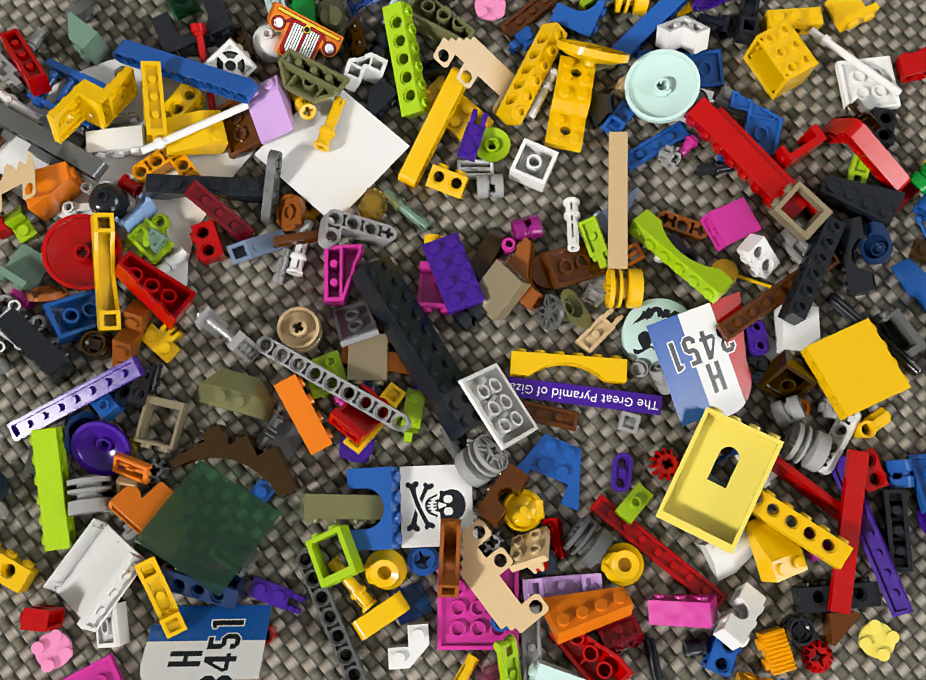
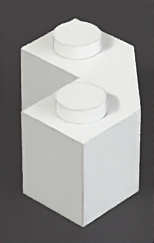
M372 52L359 58L349 59L341 73L350 78V82L345 89L355 93L362 79L375 85L382 78L388 60Z
M428 621L408 622V643L389 645V670L410 668L429 646Z

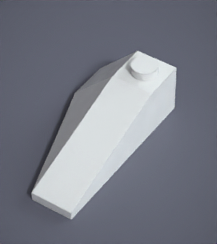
M745 528L733 554L706 541L699 544L717 581L736 573L753 555Z

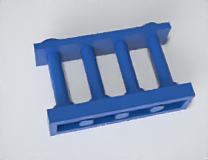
M48 58L45 65L50 69L51 74L48 80L51 88L57 79L61 77L66 78V84L55 103L45 100L50 92L36 97L28 92L27 96L37 108L43 109L44 107L51 110L64 96L70 93L74 85L79 84L83 79L103 89L106 83ZM86 120L81 124L88 131L92 129L101 130L98 126Z

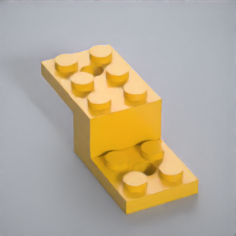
M560 55L544 143L545 147L581 152L596 64L594 67L584 65V61ZM572 73H577V74H579L580 76H579V77H575V76L572 75ZM566 130L570 134L564 135L561 133V131Z
M126 66L117 73L111 82L106 84L104 89L86 79L75 85L73 90L67 96H64L47 114L54 140L62 144L85 120L105 130L138 96L134 69Z

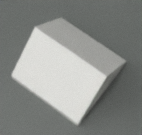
M126 601L117 602L96 631L97 648L119 647L130 642Z

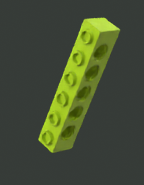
M398 1L382 7L401 116L413 119L429 113V100L425 90L426 82L423 79V65L419 57L420 48L415 35L416 28L413 24V10L410 4Z

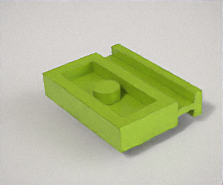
M146 218L127 238L148 259L156 264L175 244L168 240L158 254L155 253L150 247L149 231L151 227L159 232L161 231Z

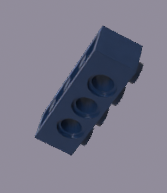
M171 558L169 561L166 560L160 567L171 592L232 610L237 608L243 597L246 578L241 579L232 574L176 558Z

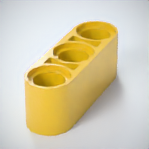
M398 591L351 624L361 641H363L411 608L402 593Z

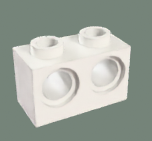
M750 233L736 249L741 261L746 264L748 272L753 277L766 279L780 264L764 236Z

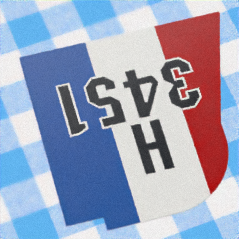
M740 292L723 297L714 304L710 302L646 326L682 427L697 420L700 422L706 407H717L723 411L722 414L730 416L739 411L748 400L752 381L750 369L746 361L744 330L726 342L715 327L741 308Z
M238 605L235 610L222 606H178L187 630L167 639L161 624L151 625L140 665L141 680H258L272 605Z

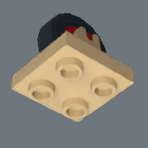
M547 526L512 537L510 557L513 563L509 567L512 572L523 569L531 576L544 577L555 570L557 558L554 551L549 548L550 530Z

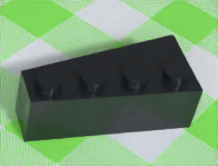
M827 175L821 182L815 193L825 205L852 218L861 216L865 223L872 221L880 222L885 227L891 224L906 194L905 192Z
M13 307L0 317V331L18 349L20 348L31 361H34L37 367L46 376L48 375L59 388L77 372L69 361L71 356L64 349L59 351L55 347L57 343L50 336L46 338L42 335L44 331L36 323L32 325L29 322L30 318L25 312H18Z

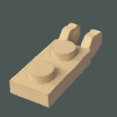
M614 307L610 308L604 315H601L575 341L588 355L624 318L620 314L614 319L613 323L606 319L614 312Z

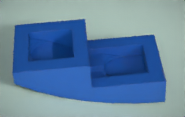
M622 99L600 129L607 134L609 132H621L635 113L630 109L628 103Z

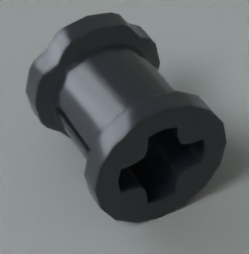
M704 638L696 641L682 640V650L685 658L697 655L706 657L707 646Z

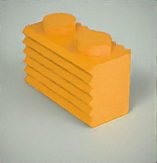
M775 626L755 632L757 637L755 645L762 652L763 659H761V664L765 671L775 676L797 669L784 628Z

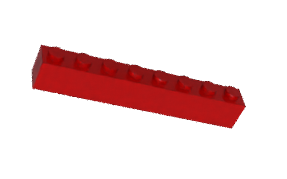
M703 97L683 116L686 119V123L690 127H694L699 132V137L704 141H708L712 150L725 159V164L730 168L733 167L737 171V176L742 181H746L750 185L751 191L757 195L759 194L763 198V203L771 208L770 203L776 197H781L784 193L782 190L788 183L725 117ZM795 192L781 210L793 220L808 204Z

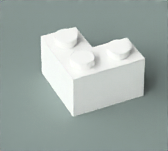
M684 15L657 25L655 46L660 49L671 50L682 47L691 54H697L707 49L710 28Z

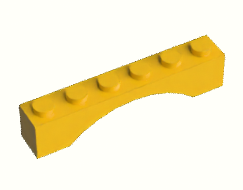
M92 213L90 221L98 332L121 330V316L115 276L114 213Z
M516 348L515 351L510 353L509 377L529 378L534 373L545 368L571 366L588 371L604 384L624 385L627 382V359H622V356L618 355L603 358L601 354H592L589 357L584 356L583 353L565 355V352L554 351L553 354L545 353V350L526 352V349Z

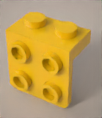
M827 0L824 3L826 11L840 33L848 29L851 30L863 22H869L880 9L877 2L865 6L862 0Z

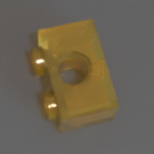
M367 188L358 206L361 217L381 222L388 208L384 193L377 188Z

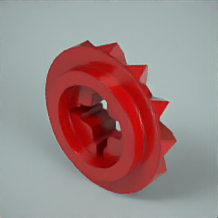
M813 640L810 644L802 647L801 661L807 670L816 674L825 673L826 670L831 668L832 661H834L833 651L827 643L821 640ZM816 651L819 654H824L820 657V663L817 660H812L816 656Z

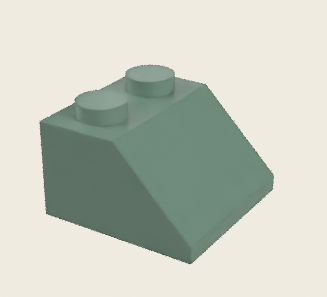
M69 12L67 14L69 39L74 44L72 46L73 49L80 54V57L89 64L91 62L97 66L111 50L98 32Z

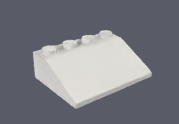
M497 363L458 381L501 451L539 429Z

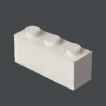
M142 125L85 131L86 151L101 160L111 157L123 158L128 155H143L140 147L146 145V134Z

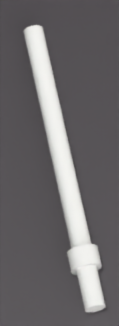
M814 27L809 31L811 36L820 41L819 44L833 50L896 96L903 91L832 41V37L822 34Z
M241 103L163 138L153 139L154 142L144 145L140 149L143 155L155 149H163L166 147L165 145L245 111L249 107L247 104Z

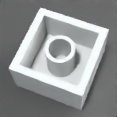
M524 138L510 168L508 178L543 192L559 152Z

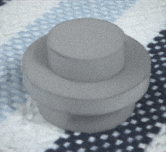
M637 358L632 361L630 371L634 376L644 377L649 373V365L644 359Z

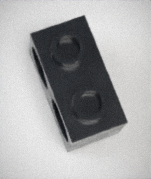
M874 107L870 113L882 127L873 134L887 150L896 141V135L894 134L897 125L896 110Z
M141 363L145 375L118 388L114 401L127 405L145 406L154 368Z

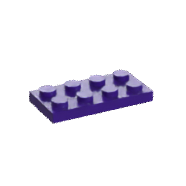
M458 232L422 244V249L448 315L485 302Z

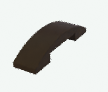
M493 228L489 229L470 263L478 283L491 267L502 247V241L507 238V235Z

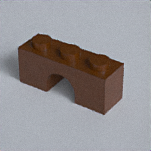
M511 463L498 474V480L490 484L486 491L488 494L484 500L481 498L475 506L476 516L496 530L508 514L507 508L498 501L500 496L504 493H513L519 497L530 482L529 475Z

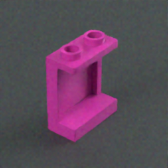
M744 197L712 210L700 219L718 252L748 237L750 233L756 234L762 230Z
M420 261L417 299L424 313L439 311L440 314L448 315L428 261Z

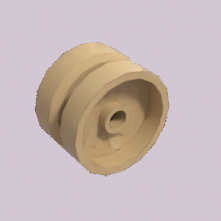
M294 307L288 309L281 315L277 324L278 337L282 343L297 353L310 352L322 341V324L316 315L307 308Z

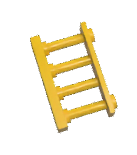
M140 61L146 145L154 142L153 139L163 138L162 135H167L160 61Z

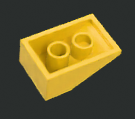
M200 110L167 117V135L216 115L221 111ZM223 120L165 145L166 154H223L228 146Z
M772 511V512H770L769 514H770V515H775L777 512H776V511ZM758 518L747 522L745 531L761 581L778 583L808 570L803 551L798 544Z

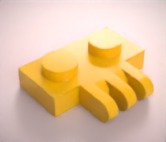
M151 323L145 330L142 341L161 359L169 363L181 350L175 342L183 335V332L181 330L177 331L178 328L176 326L172 330H168L165 324L157 328Z

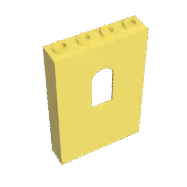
M711 406V408L706 407L657 511L656 517L733 554L784 442L780 440V436L769 432L765 434L760 431V427L751 423L748 426L741 423L742 419L734 415L728 417L722 414L723 411L721 409ZM732 447L739 453V461L727 487L724 488L707 480L721 449Z

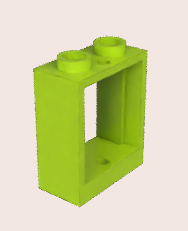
M333 524L328 527V531L324 533L323 531L311 535L312 539L305 542L321 588L331 587L365 571L348 525ZM338 535L349 566L329 575L318 543Z

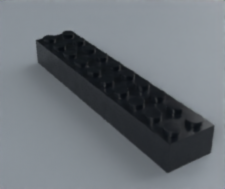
M390 256L361 265L351 276V279L451 442L482 425L484 422L458 383L459 380L465 378Z

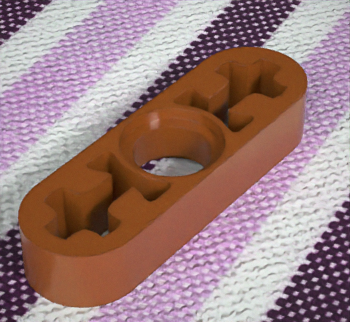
M661 211L657 215L661 222L663 216L666 217L668 222L662 223L665 231L677 233L680 236L695 241H703L708 236L705 228L699 221L669 211ZM673 219L676 220V221L673 223V227H671V224H672L671 222L673 221ZM684 222L687 229L684 231L678 229L677 223ZM699 228L702 229V230H701V232H702V235H701V236H699V235H698V232H697V230H698Z

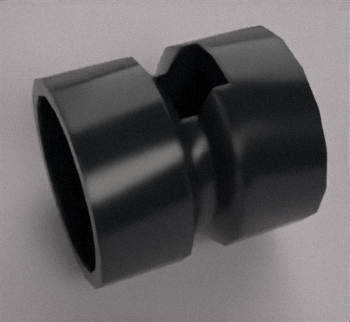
M377 33L368 53L372 52L388 60L386 68L391 60L387 34Z
M478 304L455 312L451 316L459 327L468 333L475 327V322H481L487 316V313Z
M788 615L779 624V627L785 629L788 641L795 644L808 645L815 638V627L808 619Z

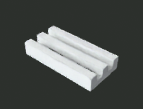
M465 159L457 160V169L463 172H490L467 173L466 177L470 179H476V175L487 174L490 177L494 174V162H486L482 159H476L475 162ZM461 165H490V167L461 168Z

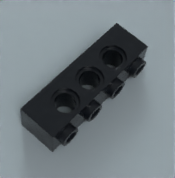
M881 489L886 546L897 572H913L906 489Z
M857 577V581H854L853 590L856 588L858 594L856 597L852 595L851 609L882 606L878 581L870 580L869 577ZM830 580L817 581V585H810V582H799L798 586L791 587L795 612L813 613L829 611L827 607ZM815 591H817L819 595L816 601H814L813 594Z

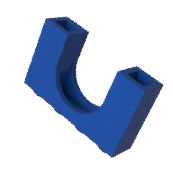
M598 0L592 8L585 11H577L557 3L550 21L552 23L558 22L561 27L590 39L592 35H596L599 29L597 23L600 18L603 19L607 11L605 5L607 1L611 0Z
M398 467L347 469V489H372L380 495L384 505L383 516L376 526L370 529L350 530L357 550L400 548L402 543V534L400 532L402 515L399 509V503L401 502V493L399 491L401 475Z

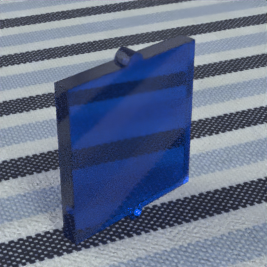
M421 580L389 593V597L400 591L411 608L398 617L400 626L433 612L428 599L429 594H426Z

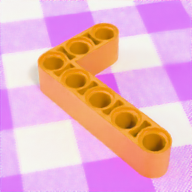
M165 148L156 150L132 168V175L143 185H146V174H166L174 168L179 175L201 176L186 155H167ZM162 161L159 166H156L158 162ZM188 165L185 170H181L183 166ZM146 172L144 176L140 177L141 173Z

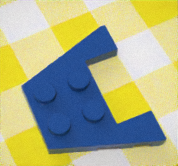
M732 91L728 108L746 112L743 129L772 156L777 151L784 119L768 109L758 106L751 99L740 95L739 92ZM719 154L717 156V163L724 162L725 159Z
M544 434L517 468L527 474L529 470L567 484L560 504L578 511L581 448Z

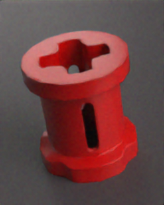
M124 174L117 186L131 193L134 198L138 197L144 188L141 182L134 181L128 174Z

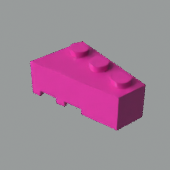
M363 244L334 245L329 249H324V302L326 306H345L347 304L354 284L351 276L359 268L365 251Z
M654 593V596L648 599L649 625L712 628L718 619L717 594L666 595L665 593Z

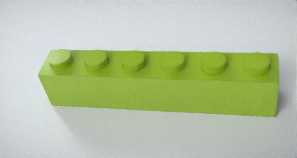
M63 426L31 430L29 442L33 446L32 464L35 466L36 471L34 482L38 488L37 504L40 506L41 512L39 523L43 529L41 541L42 545L45 546V551L68 549L73 547L77 541L74 516H68V502L72 501V496L67 495V491L71 490V488L67 487L66 481L69 480L66 450L63 443Z

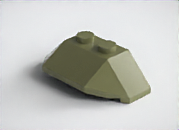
M290 48L278 60L284 89L314 105L339 95L350 82V78Z
M225 368L202 381L195 401L268 422L275 405L261 378Z

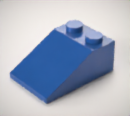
M95 289L43 304L42 313L57 346L78 340L86 332L98 330Z

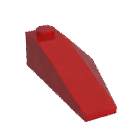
M551 632L549 635L557 644V641L553 633ZM586 634L557 644L586 680H629L634 674L621 656Z

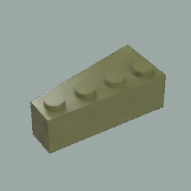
M410 0L408 3L413 10L412 18L416 31L438 43L444 37L448 41L450 38L457 41L458 37L462 40H465L466 37L470 40L472 37H475V30L459 16L456 17L451 13V9L447 6L444 7L438 0Z
M301 494L300 518H306V523H319V519H327V523H339V519H347V523H359V519L367 520V524H378L384 512V505L380 495Z

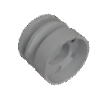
M797 421L791 426L784 438L780 457L786 461L790 460L793 464L800 462L802 468L811 472H817L829 456L833 442L832 436L821 430L813 431L811 426H805L804 423Z
M487 434L478 436L457 453L455 457V467L458 474L466 483L473 487H482L506 469L508 465L505 449L501 451L494 438Z
M85 475L66 481L67 487L77 488L67 491V495L77 496V500L68 502V516L112 511L108 508L112 497L103 496V492L112 490V486H102L104 483L111 482V476Z

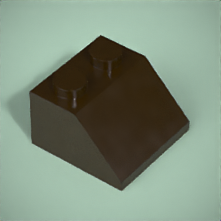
M784 350L770 362L759 383V387L778 400L785 402L787 397L795 394L800 398L817 384V380L805 362Z

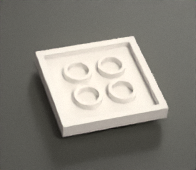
M890 56L859 59L896 85ZM847 60L837 61L834 64L843 109L857 98L860 99L869 112L874 107L898 109L901 106L899 95L893 94Z

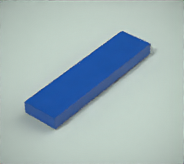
M676 122L628 150V173L658 156L661 148L666 147V144L675 146L684 141L686 136H690L682 122Z

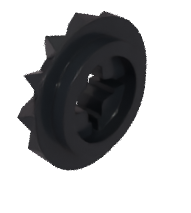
M749 354L746 356V361L750 369L751 381L758 384L770 362L763 355L758 357ZM757 363L759 371L753 374V369L750 366H754Z

